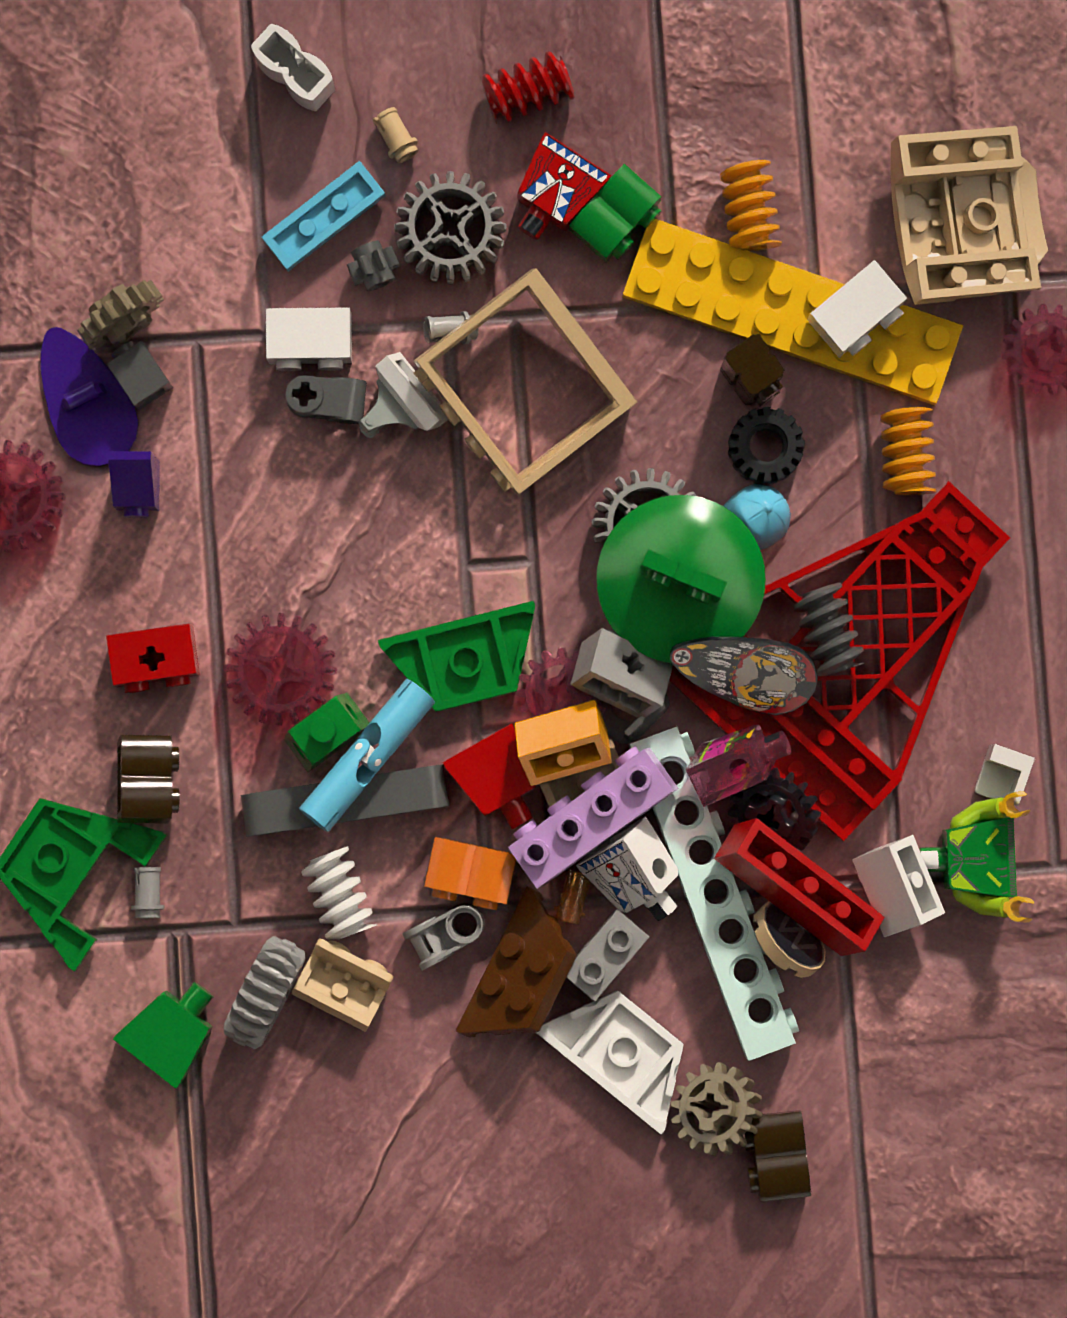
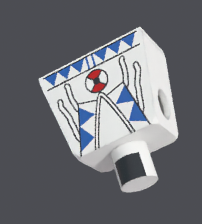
M646 817L619 831L587 854L576 865L621 912L627 913L644 904L655 919L660 921L677 907L665 889L678 876V868Z

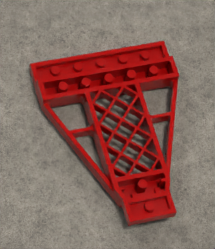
M948 481L919 513L765 585L764 595L779 589L793 603L797 604L802 598L788 584L857 551L862 550L867 554L866 558L842 583L843 587L833 594V597L841 598L846 593L848 601L846 604L847 615L853 616V620L847 624L848 630L854 631L853 621L877 620L878 644L854 645L853 639L849 642V646L863 647V650H878L879 674L856 675L855 667L849 669V675L818 676L817 681H820L821 704L811 696L807 703L792 712L779 715L761 714L737 706L702 689L682 675L674 665L669 682L727 735L736 731L741 732L733 738L734 740L737 737L739 738V736H743L744 732L749 733L755 728L750 739L745 738L742 741L740 739L735 743L762 768L767 770L768 773L773 768H778L780 777L784 779L790 772H793V783L797 786L806 781L808 786L804 791L805 795L817 796L818 799L811 809L820 811L821 816L819 820L841 841H845L860 823L903 780L902 776L982 568L1005 545L1010 537ZM890 546L899 555L881 554ZM904 560L905 584L881 585L880 561ZM874 562L875 585L852 586ZM910 565L929 583L911 584ZM911 589H934L935 612L912 613ZM882 590H905L906 614H883ZM875 591L876 615H853L852 592ZM941 594L950 601L943 610ZM934 618L914 640L913 619ZM906 619L907 643L884 644L883 620ZM944 624L947 632L918 706L895 685L894 676L938 628ZM800 628L787 643L797 646L811 629ZM818 647L799 648L803 649L805 652H813ZM884 649H906L885 671ZM819 661L820 667L822 664H824L823 661ZM878 679L857 702L856 680ZM850 680L851 705L827 706L826 681ZM882 689L889 690L915 714L898 762L893 770L849 731V725ZM833 710H849L840 721L829 712ZM783 731L780 733V738L767 743L764 742L766 736Z

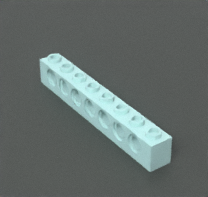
M676 726L629 744L630 749L636 747L639 752L650 748L662 765L665 762L672 761L678 763L683 770V778L677 784L679 789L652 809L669 855L678 868V879L745 1058L750 1061L796 1044L793 1033L799 1032L796 1019L791 1008L783 1010L778 994L784 992L781 979L776 968L768 970L763 957L765 952L757 941L755 931L748 915L755 913L746 889L739 892L733 877L734 874L714 859L722 846L719 836L724 835L725 831L717 810L709 813L704 797L711 794L703 772L695 773L693 767H691L692 764L689 758L696 756L688 733L680 734ZM684 800L692 802L698 811L696 820L690 825L680 824L674 815L676 805ZM697 840L707 841L712 848L711 859L702 865L694 863L689 856L690 846ZM713 879L721 880L727 888L725 899L717 904L708 902L704 896L705 885ZM727 919L737 920L742 928L740 938L733 943H725L719 936V927ZM744 958L751 959L756 965V975L749 982H739L734 976L735 964ZM758 998L767 999L771 1005L769 1017L761 1022L753 1021L748 1013L749 1005Z

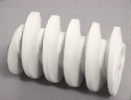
M348 846L310 860V864L301 871L303 877H316V880L307 889L308 892L322 893V896L313 905L315 908L328 909L319 918L321 924L334 925L325 934L327 940L342 939L377 925L364 924L363 922L373 913L371 908H358V905L367 898L366 893L352 892V889L361 882L360 877L346 876V873L355 866L354 861L340 860L349 851Z

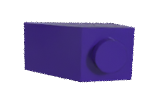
M108 451L113 507L117 510H124V517L147 518L149 517V511H159L160 461L151 451Z

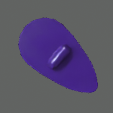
M50 328L44 335L41 348V376L50 419L58 441L70 457L82 464L99 467L108 465V451H130L137 439L139 422L135 407L110 369L93 350L88 348L86 343L62 328Z

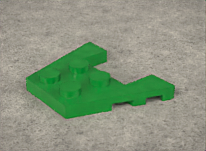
M39 798L0 856V879L39 926L43 935L62 956L66 965L75 972L98 939L63 917L62 913L105 849L111 843L142 865L148 866L168 835L163 831L134 823H117V819Z

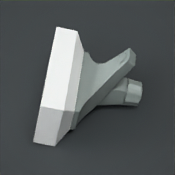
M400 352L387 355L375 366L379 377L376 380L379 390L378 399L370 412L358 423L361 432L367 438L371 439L379 434L380 429L386 424L401 423L413 429L421 428L429 431L440 427L448 420L439 407L441 405L440 401L432 391L428 393L414 375L415 370Z

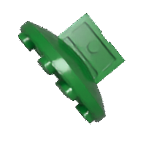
M691 495L660 497L638 506L623 517L613 528L602 548L596 576L599 603L613 631L618 636L628 640L641 654L657 661L671 664L673 663L670 660V650L676 644L705 637H743L754 623L760 611L766 582L763 557L749 528L740 518L724 506L714 501Z

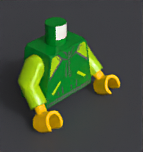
M1024 791L1010 793L1004 798L998 797L974 802L952 817L949 829L942 830V847H922L919 850L928 872H943L944 889H951L957 902L980 915L1001 918L1009 917L1015 922L1029 923L1032 918L1021 917L1019 906L1024 902L1034 904V901L1027 897H1017L1014 818L1026 816L1030 813V810L1020 812L1014 806L1016 797L1027 795Z

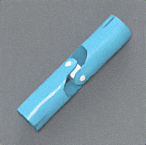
M405 679L348 751L338 760L299 807V810L318 827L329 832L370 783L374 775L435 704L434 699L413 681ZM379 743L376 749L372 747L373 745Z

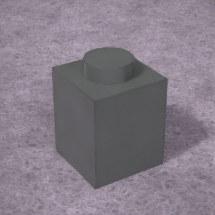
M130 341L111 354L113 360L107 363V365L138 410H141L173 388L142 341L136 345Z

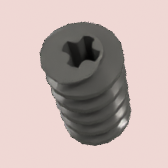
M835 583L800 595L803 599L793 606L794 612L808 613L798 624L800 628L813 629V632L804 638V643L818 645V648L809 656L813 660L824 662V664L816 669L817 675L822 677L865 664L854 661L857 656L864 652L863 647L849 646V642L858 636V632L844 630L843 628L853 620V616L838 613L848 601L847 599L833 597V594L843 587L842 583Z

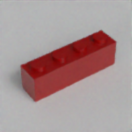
M757 818L735 824L714 857L717 862L840 956L865 952L885 918Z

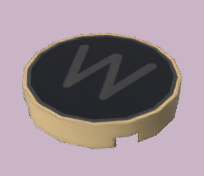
M770 901L755 913L753 922H757L759 926L755 930L757 941L776 966L785 971L791 968L797 971L794 976L800 978L809 977L821 968L825 962L826 954L821 940Z

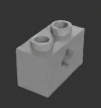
M601 628L582 642L571 686L638 718L643 716L645 718L663 706L673 664L649 658L638 652L628 640L618 636L615 631Z
M615 909L579 951L567 978L591 999L596 1001L650 936L618 909Z

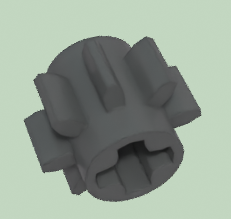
M376 240L359 246L351 252L354 262L347 264L355 286L364 283L367 291H374L396 280L392 270L400 266L392 246L383 249L380 241Z

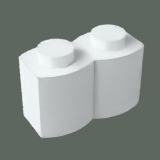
M270 24L252 43L251 48L260 69L272 80L285 84L291 97L302 107L317 111L335 91L333 78L327 66L314 55L302 52L297 40L284 28Z

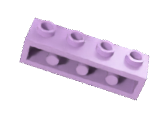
M636 747L631 748L615 760L619 766L616 770L606 777L600 771L581 784L585 792L573 801L570 800L568 795L563 797L547 809L551 815L548 819L539 825L532 820L513 833L517 841L508 848L537 889L550 882L679 789L650 748L643 749L641 752Z

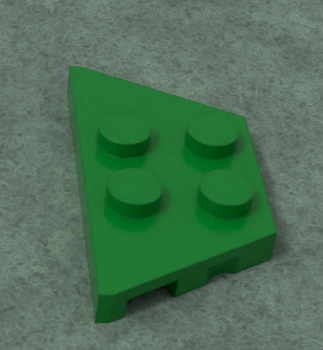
M530 601L378 640L379 647L407 679L413 681L434 699L435 704L432 708L435 712L517 692L535 611V603Z

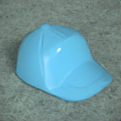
M764 484L749 485L735 493L723 505L740 518L749 528L760 550L774 545L788 531L791 519L789 505L784 496L771 486Z

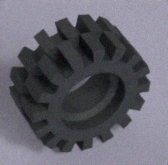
M763 407L758 410L756 408L750 410L737 421L729 436L728 455L729 459H732V466L742 474L743 478L746 480L751 479L756 484L769 483L770 485L777 483L779 480L786 479L797 468L803 457V449L805 448V440L802 438L803 431L800 426L796 425V419L792 415L787 416L784 414V410L779 408L773 410L770 409L771 407ZM762 430H770L776 433L782 442L780 456L769 462L758 460L750 449V440L755 433Z

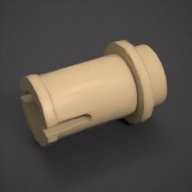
M391 107L379 113L372 121L377 126L390 149L388 152L389 158H395L397 163H403L413 158L419 152L416 147L418 140L415 137L411 138L397 113V109Z

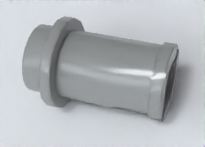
M462 311L459 316H426L423 323L426 343L438 342L471 315L467 311ZM478 328L461 341L463 345L477 339Z
M161 867L134 868L135 905L131 906V910H135V918H160V910H164V905H160Z

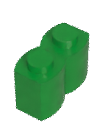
M623 164L597 195L574 218L569 225V230L604 262H607L612 256L619 260L634 243L630 238L632 233L640 225L646 229L660 215L662 210L658 205L661 202L662 196L626 164Z

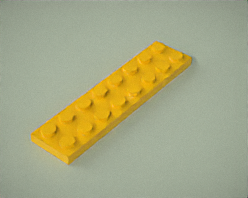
M655 219L645 229L622 295L623 298L744 340L753 334H760L770 349L934 406L937 404L963 328L961 324L902 305L899 308L904 314L886 329L879 324L868 333L872 341L854 356L847 351L839 358L807 319L811 312L845 284L747 250L743 251L742 249L730 247L727 243Z

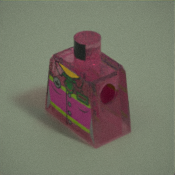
M752 725L701 743L687 766L686 772L703 807L766 780L776 762L775 760L790 755L791 748L783 731L765 737L759 725Z

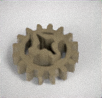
M143 280L137 286L133 284L130 287H125L124 284H121L90 306V318L81 322V327L77 331L90 350L93 348L99 349L105 343L109 345L116 342L119 346L129 341L132 336L151 324L153 320L151 312L160 307L159 303L164 301V298L152 280L148 282Z
M720 1062L716 1063L713 1071L710 1066L702 1064L700 1065V1076L688 1072L686 1077L689 1085L687 1087L676 1086L675 1089L682 1097L681 1100L671 1101L670 1106L679 1110V1115L673 1117L671 1121L672 1124L683 1127L678 1137L684 1141H690V1148L698 1152L704 1149V1152L711 1156H716L719 1149L721 1152L730 1155L733 1154L732 1143L735 1142L745 1147L747 1142L743 1135L746 1132L757 1133V1128L751 1122L753 1118L762 1117L763 1113L754 1109L753 1104L762 1100V1097L755 1092H749L755 1085V1082L748 1077L742 1078L743 1071L735 1067L729 1070L727 1065ZM730 1085L737 1092L740 1103L736 1102L733 1098L734 1090L730 1088ZM721 1105L728 1108L720 1109L719 1111H713V1113L705 1111V1109L713 1110V1108H718ZM693 1116H696L700 1121L699 1129L695 1124Z

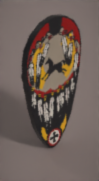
M705 637L676 644L670 650L671 662L692 683L728 702L761 714L779 715L792 712L807 703L816 689L818 675L813 659L803 649L790 643L762 638Z

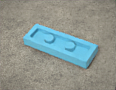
M358 161L262 236V240L289 272L383 199L386 194L364 165Z

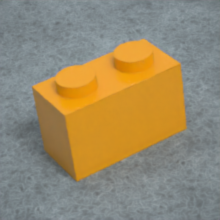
M595 700L515 723L518 758L531 786L612 763L608 730Z

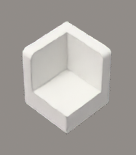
M997 744L989 745L974 789L975 793L993 799L998 797L1004 798L1010 793L1024 791L1035 758ZM1016 797L1014 806L1019 805L1021 797Z

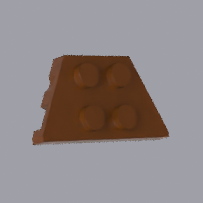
M528 886L526 887L455 1030L457 1033L471 1038L481 1033L507 1035L513 1031L521 1033L540 1031L577 957L570 942L563 938L562 929L556 918L548 914L542 903L544 897L540 892Z

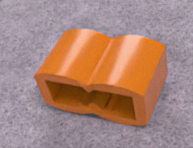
M435 837L424 887L433 888L432 896L436 898L456 901L457 894L474 897L472 904L474 906L497 910L498 903H508L517 860L511 852Z

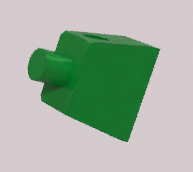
M347 692L333 697L288 730L284 741L309 773L361 735L370 722Z
M196 982L192 983L180 1000L170 992L164 991L119 1031L113 1040L176 1089L185 1080L213 1026L199 1015L214 996Z

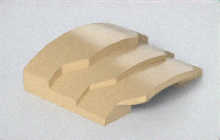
M1017 126L897 136L891 142L893 214L903 271L914 304L949 302L960 298L992 296L1001 293L1041 289L1038 264L1047 253L1048 247L1040 213L1036 169L1021 156Z

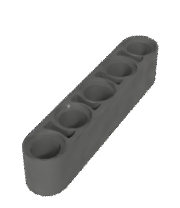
M444 765L375 774L370 783L337 823L450 806ZM319 783L240 795L246 837L317 827L315 823L299 810V807Z

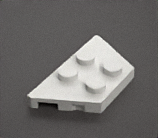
M617 990L543 1024L540 1031L536 1032L658 1133L662 1134L664 1132L684 1044Z

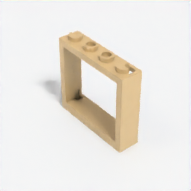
M537 268L529 270L413 360L419 368L414 372L415 377L428 393L435 389L444 400L439 406L454 426L460 422L470 435L464 439L479 459L486 455L495 467L490 474L504 492L511 488L516 494L522 493L637 403V400ZM527 290L611 402L517 474L436 369L433 362Z

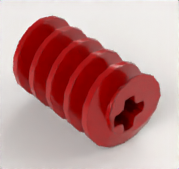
M550 51L544 55V66L541 65L537 58H530L528 72L520 63H515L513 66V77L504 68L498 69L497 83L489 74L482 76L484 94L496 124L498 113H501L508 122H511L512 108L515 107L524 117L528 116V103L531 101L539 111H542L545 96H548L555 106L559 105V92L562 90L570 100L575 99L572 83L562 57L560 56L558 61Z

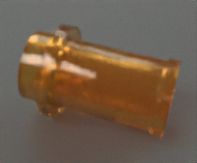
M572 870L566 871V879L559 906L554 905L553 909L557 911L556 920L579 925L581 918L586 917V913H583L590 880L583 873Z

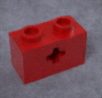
M190 623L106 635L112 682L116 687L124 686L125 693L150 690L149 683L165 681L166 687L191 684L190 677L200 675L194 627ZM154 648L156 653L164 655L165 661L158 662V670L153 671L152 666L144 664L143 658L151 656V649Z

